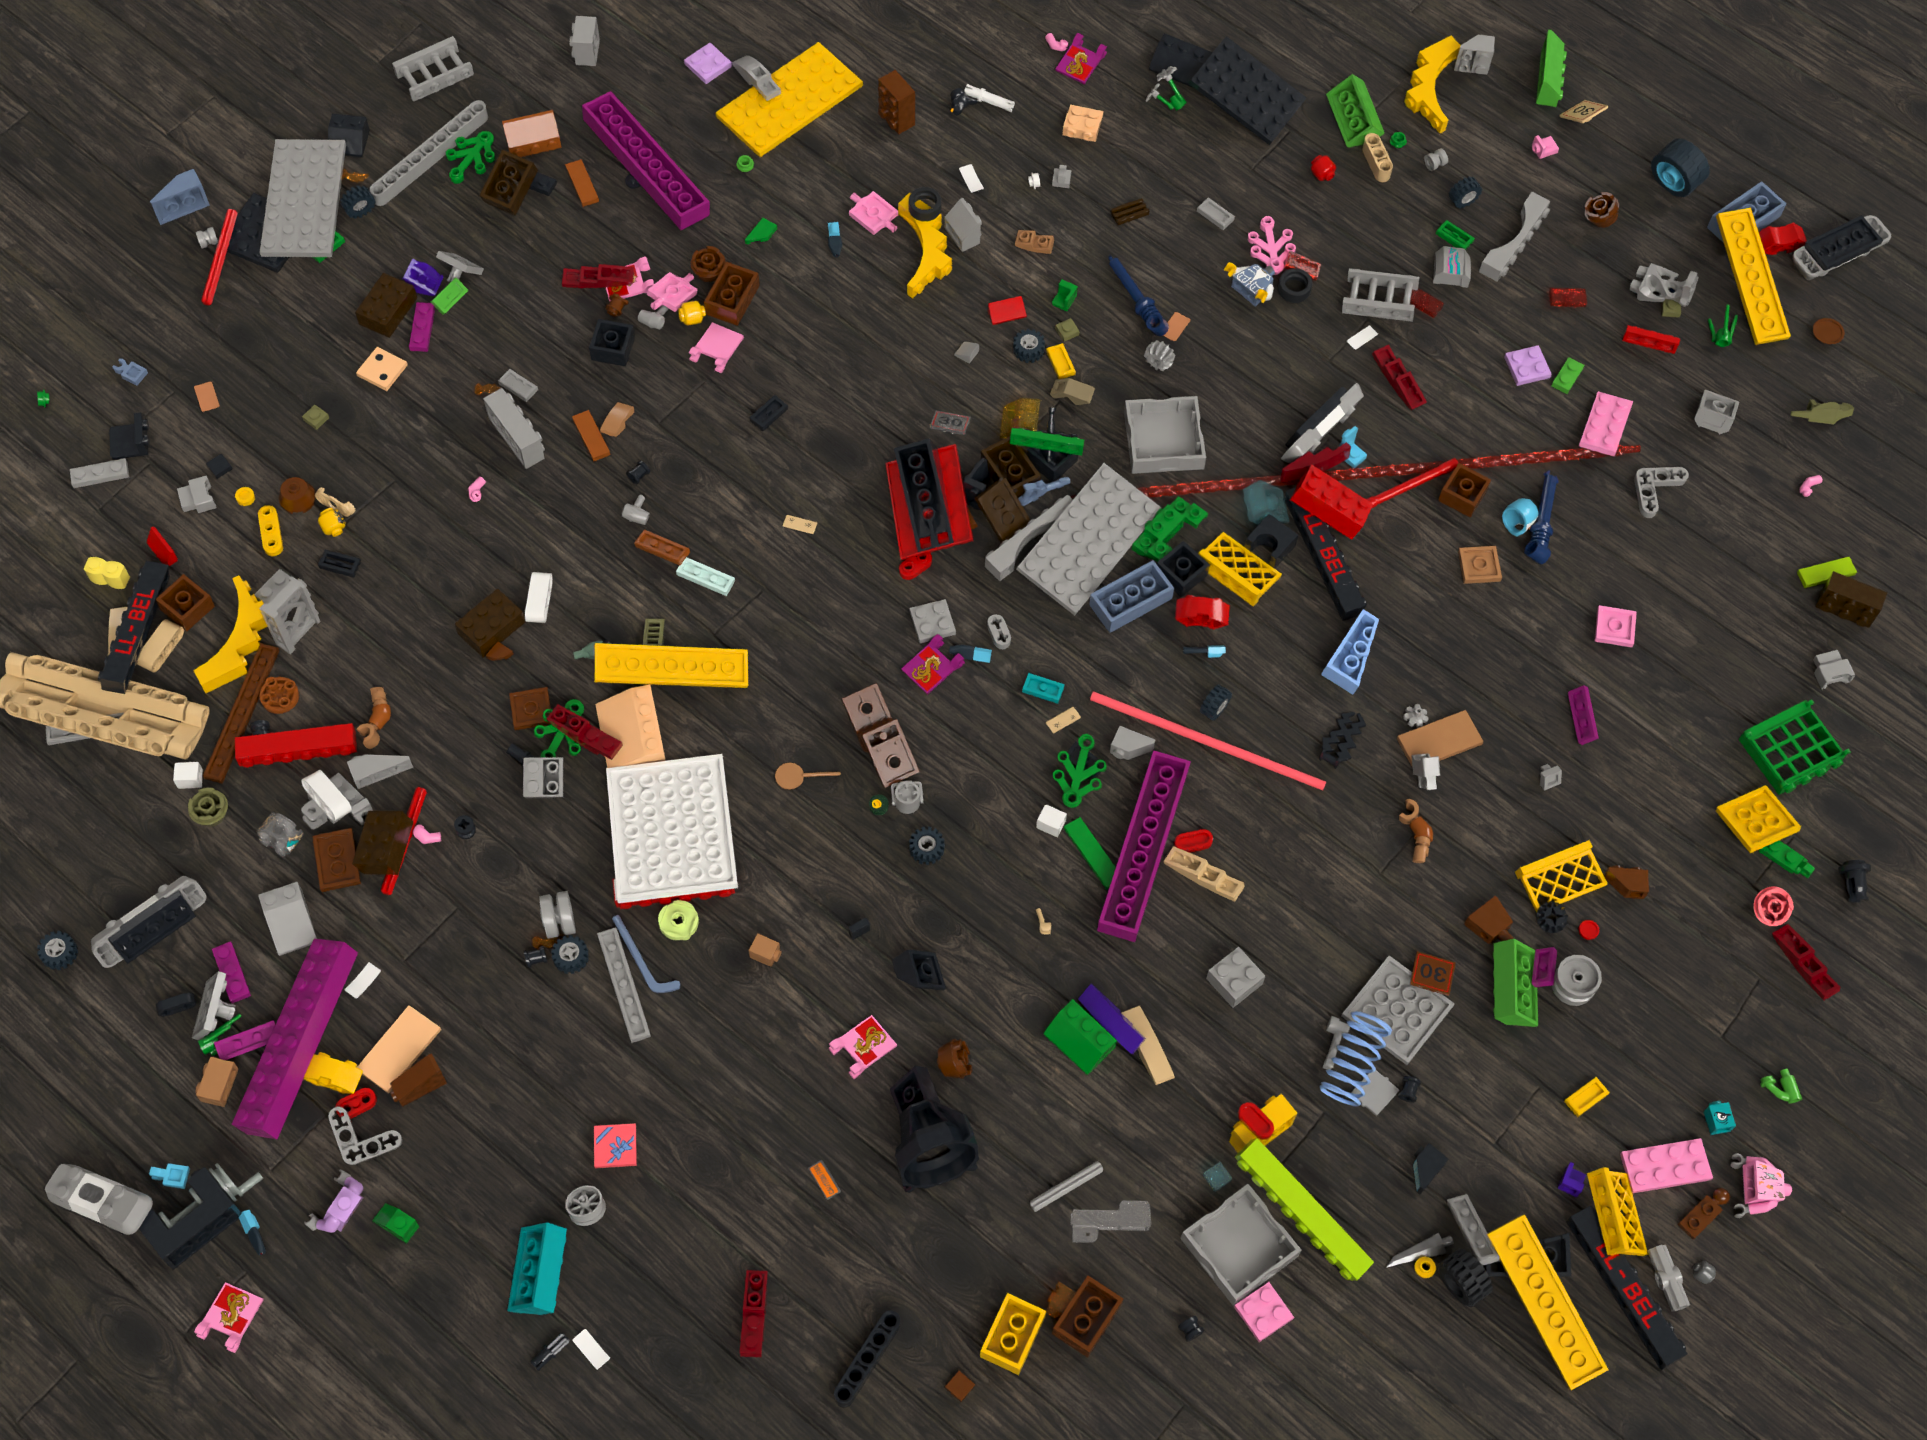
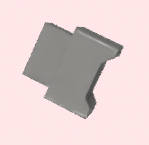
M207 475L188 480V486L177 489L184 512L197 509L198 513L217 508L212 496L208 492L211 485Z
M1838 650L1816 655L1813 659L1817 667L1814 674L1821 689H1825L1828 684L1839 681L1849 683L1855 677L1848 659L1842 660Z
M1428 753L1412 755L1413 775L1418 776L1419 788L1426 790L1437 789L1436 776H1440L1439 756L1430 757Z

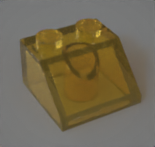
M1020 398L1004 405L1000 438L1005 439L1011 436L1012 428L1037 431L1040 399Z

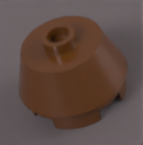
M1601 192V195L1594 198L1590 197L1587 200L1585 216L1597 227H1608L1618 218L1619 202L1611 193Z
M706 246V249H701L700 251L697 249L691 259V268L702 281L713 282L718 278L726 260L718 248Z
M292 477L282 483L278 500L280 505L291 514L293 512L306 513L313 507L316 493L311 484L301 478Z
M952 1039L938 1049L937 1063L945 1077L963 1079L966 1075L972 1074V1065H968L970 1051L966 1042L961 1039Z

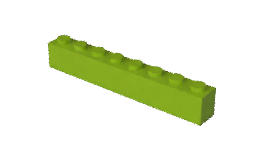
M1258 1138L1252 1139L1235 1156L1238 1166L1243 1171H1248L1252 1175V1181L1267 1191V1197L1282 1207V1213L1296 1222L1295 1226L1303 1234L1306 1233L1311 1238L1310 1242L1317 1249H1321L1326 1254L1325 1258L1332 1265L1335 1264L1340 1269L1339 1273L1346 1280H1358L1374 1263Z

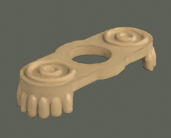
M322 487L315 494L316 499L329 508L339 510L346 517L356 511L349 501L343 504L336 498L323 493L325 489ZM330 501L334 502L337 507H334Z

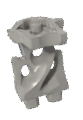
M1651 263L1649 268L1639 266L1636 277L1642 278L1643 281L1633 279L1630 291L1637 293V299L1640 301L1663 302L1665 299H1671L1686 307L1692 299L1699 277H1697L1696 272L1691 271L1685 281H1675L1679 274ZM1666 275L1669 276L1670 279L1664 280L1661 278V276ZM1658 292L1660 296H1656L1653 293Z

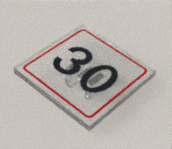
M936 410L930 424V429L941 430L944 433L952 432V434L965 435L971 417Z

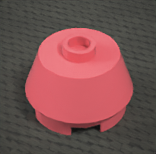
M1767 887L1761 890L1754 900L1756 917L1768 926H1778L1786 922L1794 908L1790 895L1779 887Z

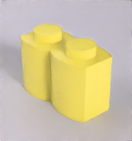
M90 557L84 567L88 578L95 584H108L112 588L124 589L130 579L124 565L119 562H106L98 557Z

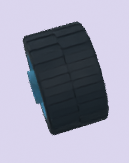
M1681 138L1672 140L1651 161V169L1656 181L1664 189L1677 197L1688 196L1710 174L1708 160L1703 152L1692 142Z

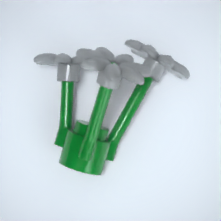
M1169 66L1166 70L1163 69L1162 73L1157 74V81L1166 79L1175 92V95L1170 98L1171 103L1156 91L1160 86L1159 83L1148 94L1146 102L1153 96L1155 99L1158 98L1166 104L1170 110L1174 108L1176 111L1187 103L1172 81L1171 74L1177 70L1176 67Z

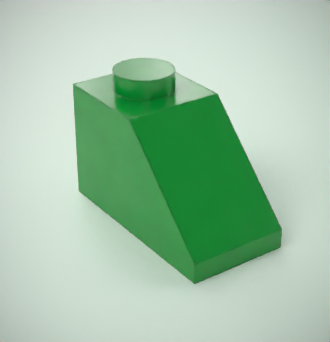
M386 1203L372 1220L406 1244L419 1228L414 1218Z

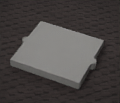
M1375 1070V1072L1367 1075L1371 1081L1370 1084L1360 1085L1365 1092V1096L1358 1099L1362 1103V1107H1366L1377 1116L1400 1090L1388 1081V1077H1384ZM1355 1088L1351 1093L1361 1094V1091Z

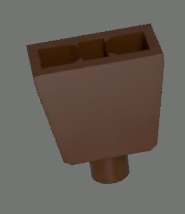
M1496 896L1468 916L1464 923L1467 928L1488 944H1491L1497 938L1501 942L1514 939L1508 932L1513 924V920Z

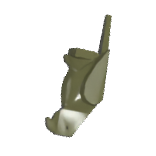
M1810 399L1806 411H1791L1790 415L1808 418L1809 422L1834 425L1838 420L1852 416L1854 407L1848 403L1827 402L1820 404Z

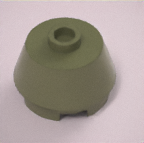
M214 788L198 790L199 792L192 799H189V816L194 822L204 826L220 824L224 820L228 809L225 795Z

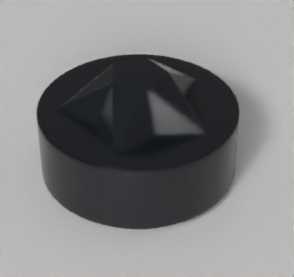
M632 174L625 178V183L629 188L635 189L641 186Z

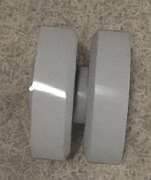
M568 891L556 894V906L550 894L539 896L540 914L547 938L559 936L558 924H561L565 935L576 933Z
M1584 955L1566 957L1555 971L1554 985H1552L1555 996L1568 1005L1579 1006L1586 1004L1594 996L1601 984V971L1592 959Z

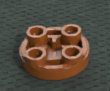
M269 677L260 690L259 698L267 711L274 714H282L295 707L299 700V690L295 682L289 678Z

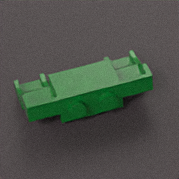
M1178 496L1171 505H1167L1164 509H1159L1155 518L1145 524L1144 532L1132 544V550L1140 556H1145L1158 562L1173 550L1167 543L1184 526V522L1197 528L1198 524L1208 517V513L1195 503L1190 505Z

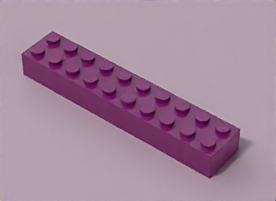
M611 91L582 105L583 120L680 230L710 215L709 200Z
M1153 750L1099 919L1097 931L1136 942L1191 761Z
M313 939L231 1124L248 1135L278 1139L313 1054H315L358 955V952L345 942Z

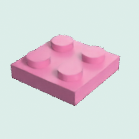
M1599 605L1597 608L1595 642L1633 647L1636 611Z
M1269 1282L1234 1306L1258 1342H1261L1294 1319L1292 1313Z

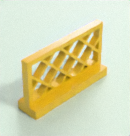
M1224 532L1205 550L1202 549L1198 553L1210 564L1209 575L1252 606L1258 602L1259 598L1282 575ZM1225 540L1229 543L1230 547H1221L1220 542ZM1218 551L1219 557H1214L1209 552ZM1222 552H1231V557H1222ZM1234 552H1241L1244 554V557H1235ZM1223 562H1232L1233 568H1229ZM1236 562H1245L1246 568H1237ZM1249 562H1255L1259 568H1250ZM1238 573H1247L1248 578H1243ZM1251 573H1260L1261 578H1252ZM1264 573H1270L1274 577L1264 578ZM1253 583H1262V589L1259 590Z
M1590 840L1520 867L1515 871L1517 878L1521 879L1536 913L1540 907L1537 901L1539 894L1549 898L1547 902L1554 900L1562 904L1608 885L1591 850L1593 846ZM1588 856L1591 862L1589 868L1579 864L1581 857ZM1568 863L1575 866L1572 875L1562 871L1564 864ZM1578 868L1587 871L1585 881L1575 877ZM1551 870L1557 873L1555 882L1545 878L1547 871ZM1590 874L1596 875L1600 883L1597 885L1589 883ZM1560 875L1570 878L1568 887L1558 884ZM1531 877L1539 879L1538 888L1531 887L1527 879ZM1573 880L1583 884L1580 892L1571 889ZM1543 882L1553 885L1550 894L1540 890ZM1556 887L1566 891L1564 898L1560 899L1553 896Z
M1606 1167L1587 1173L1607 1254L1611 1256L1616 1254L1648 1255L1627 1173L1609 1171V1168Z

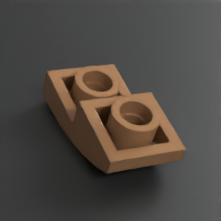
M1018 230L1015 246L1032 252L1051 254L1054 237L1036 235L1035 231Z
M618 402L607 415L600 432L617 437L625 429V421L634 413V407Z

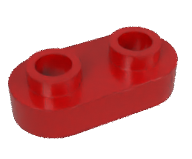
M931 553L904 560L899 566L900 576L903 579L911 580L928 569L932 564Z
M362 1088L340 1099L336 1107L344 1109L350 1107L351 1110L348 1114L350 1119L373 1108L377 1102V1097L370 1088ZM365 1098H370L369 1102L363 1103V1100ZM336 1111L340 1118L344 1116V1113Z

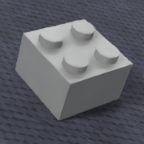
M576 16L575 23H572L573 36H570V46H573L572 58H575L576 65L596 66L600 43L597 18Z
M1237 947L1208 971L1206 979L1229 1005L1234 1008L1263 985L1265 975Z

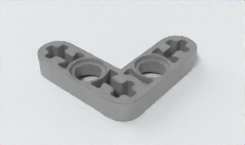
M1641 468L1637 471L1634 482L1642 516L1653 518L1658 511L1659 506L1655 486H1681L1685 484L1689 477V473L1685 468ZM1657 474H1663L1666 479H1658ZM1642 490H1648L1651 496L1643 495Z
M334 1107L329 1112L328 1117L342 1158L347 1164H359L395 1150L402 1144L401 1134L394 1130L358 1142L348 1112L342 1107ZM336 1111L344 1113L341 1120L343 1124L347 1122L348 1126H343L336 1130V1126H340L338 1120H333ZM343 1130L351 1132V1139L347 1142H343L340 1139V1133ZM391 1134L394 1137L398 1136V1140L395 1141L396 1145L393 1146L391 1143L385 1144L386 1149L382 1150L379 1138L383 1137V1141L390 1139L389 1135ZM370 1142L378 1144V1151L374 1154H370L367 1151V1145ZM363 1145L362 1148L366 1157L362 1158L363 1155L360 1154L355 1157V1161L347 1159L350 1150H353V1152L361 1151L359 1146Z

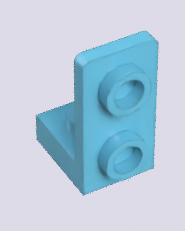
M1356 426L1351 430L1347 429L1343 433L1342 442L1339 445L1340 447L1347 442L1351 446L1350 456L1345 462L1353 469L1367 457V454L1354 444L1358 431Z

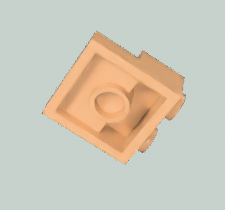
M1070 105L1063 126V135L1096 142L1103 111Z

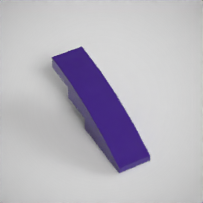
M1092 984L1078 998L1091 1015L1130 1054H1134L1146 1040L1133 1027V1024L1120 1013L1121 1010Z

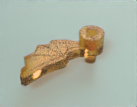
M343 169L342 179L347 177L350 181L358 183L368 178L369 174H351L346 169Z
M478 383L475 386L474 392L477 395L482 394V392L492 394L501 389V387H497L495 384H487L482 387Z
M563 933L558 937L541 939L536 936L532 939V945L535 948L541 945L551 948L554 943L557 944L558 939L562 940L565 934Z

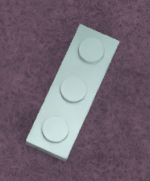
M687 557L676 571L678 576L727 596L735 582L734 577Z

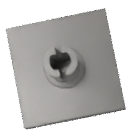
M438 251L436 256L438 259L453 266L447 278L449 282L454 278L459 280L462 271L482 275L484 268L454 253Z

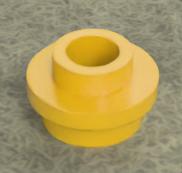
M1421 1257L1415 1262L1414 1269L1418 1276L1430 1278L1436 1271V1265L1431 1258ZM1422 1264H1427L1429 1270H1424Z

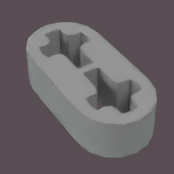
M997 614L990 616L987 626L994 645L999 649L1008 648L1011 644V635L1005 620ZM994 621H996V623L999 624V629H997L996 625L993 624ZM1000 635H1002L1003 639H1006V642L999 640Z

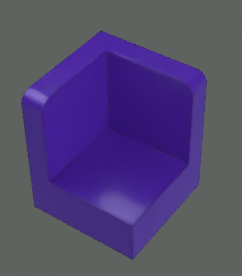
M1569 1162L1557 1189L1578 1197L1583 1190V1182L1586 1175L1573 1169L1574 1163Z

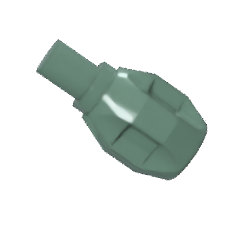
M603 641L591 642L582 650L573 652L574 658L594 659V645Z

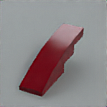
M599 264L598 268L581 266V270L564 268L562 287L606 288L633 284L634 267Z
M1389 344L1372 353L1390 385L1410 410L1427 403L1411 371L1407 372L1401 359H1396Z
M1346 442L1334 451L1327 447L1316 455L1309 451L1282 469L1281 481L1288 482L1301 479L1311 465L1322 471L1335 467L1349 458L1351 446Z
M1789 924L1772 933V936L1795 969L1823 1000L1840 992V986L1827 974L1828 968L1814 955L1815 950Z

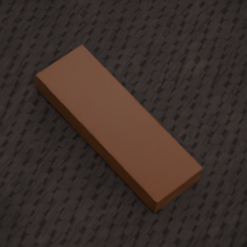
M582 159L565 164L582 206L599 202Z
M589 410L572 416V420L593 461L609 456L610 451Z
M643 530L634 542L635 547L677 565H681L690 553L689 548L647 530Z

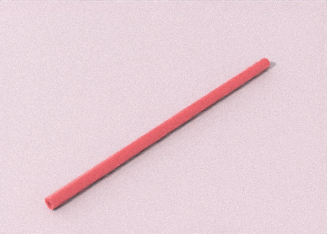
M1094 691L1091 695L1090 700L1322 791L1325 787L1326 781Z

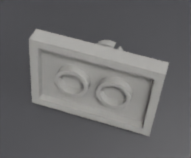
M218 971L206 981L192 1039L200 1040L211 1031H214L217 1024L215 1016L225 1018L226 1020L232 1019L235 1005L220 1000L221 992L225 991L227 985L225 980L226 973Z

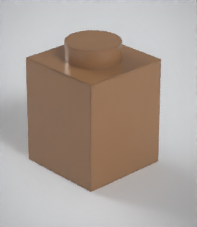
M757 934L749 949V956L772 967L774 961L777 962L782 951H780L779 942Z

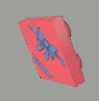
M636 1123L594 1126L595 1168L637 1166Z

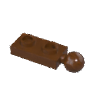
M1724 1188L1716 1189L1713 1192V1199L1707 1195L1678 1226L1694 1240L1723 1211L1718 1205L1728 1203L1730 1199L1729 1192Z

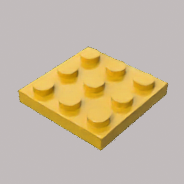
M1766 785L1724 803L1716 809L1717 814L1749 853L1797 833L1801 828Z

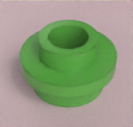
M747 155L739 157L737 168L742 172L751 171L754 167L751 157Z

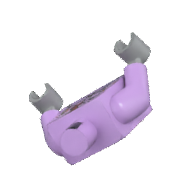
M340 1169V1176L338 1178L334 1177V1180L344 1187L327 1210L324 1219H318L314 1214H310L309 1217L311 1219L308 1222H304V1224L312 1231L318 1229L330 1233L336 1230L341 1232L364 1198L360 1195L363 1191L362 1184L352 1178L350 1174Z

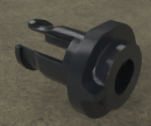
M1865 860L1843 862V866L1839 867L1838 871L1839 874L1846 877V886L1849 893L1848 902L1858 903L1860 899L1868 901L1866 873L1871 871V865L1866 864Z

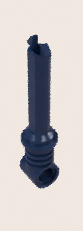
M1109 255V265L1136 303V314L1142 317L1147 328L1156 336L1165 335L1168 332L1169 324L1155 307L1154 299L1145 297L1118 258L1113 259Z
M1550 470L1543 473L1545 477L1537 522L1530 527L1531 539L1524 550L1525 555L1538 564L1545 563L1551 555L1548 544L1550 536L1553 534V528L1549 523L1556 484L1559 481L1557 476L1550 475Z

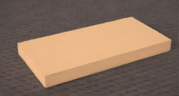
M408 1006L357 1068L363 1070V1076L389 1093L392 1090L390 1083L413 1065L441 1031V1028L417 1010Z

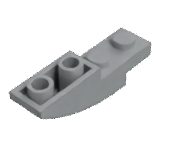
M746 55L732 62V65L749 85L752 84L766 101L781 94V89L772 80L771 73L753 57Z

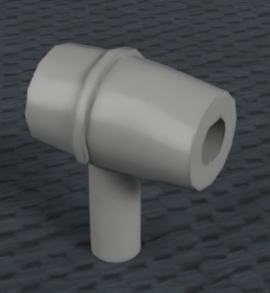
M662 305L656 313L641 310L638 315V321L650 328L660 330L665 323L663 315L668 311V308Z
M639 495L634 505L627 503L622 509V517L630 522L633 521L646 525L650 513L641 509L645 497Z

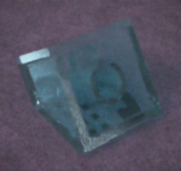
M1258 480L1243 489L1244 501L1248 510L1247 515L1251 522L1259 525L1268 514L1281 523L1289 522L1285 499L1281 489L1262 480Z

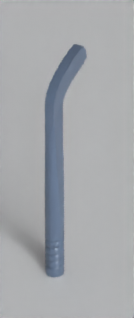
M619 915L614 916L612 920L651 991L666 993L680 989L679 981L657 983L654 980Z

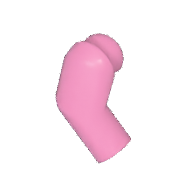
M1052 33L1045 36L1051 49L1061 52L1067 49L1068 42L1062 39L1058 42Z
M1816 475L1806 478L1800 486V493L1804 497L1810 496L1812 493L1810 488L1813 485L1821 484L1822 477Z
M480 476L468 487L469 498L474 502L481 499L480 488L486 483Z
M422 825L414 827L413 835L421 843L441 842L440 832L429 833Z

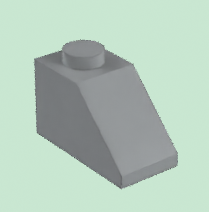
M1119 726L1112 741L1110 753L1116 758L1129 760L1153 751L1155 739Z

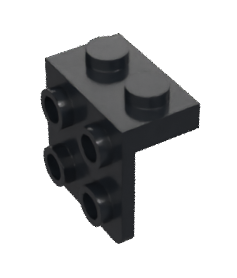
M141 412L134 413V424L114 426L109 429L110 456L112 459L148 455L150 440L147 430H149V423L147 419H144Z
M982 458L974 465L971 473L966 475L963 481L967 504L975 510L981 509L974 498L987 489L986 485L990 480L987 459Z

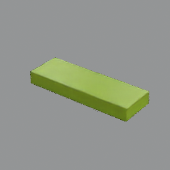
M1845 557L1799 569L1797 574L1804 588L1826 583L1833 571L1847 577L1856 575L1857 571L1850 557Z

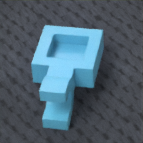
M168 1163L166 1169L151 1167L149 1175L152 1176L153 1180H163L162 1184L164 1186L185 1189L190 1168L189 1166Z

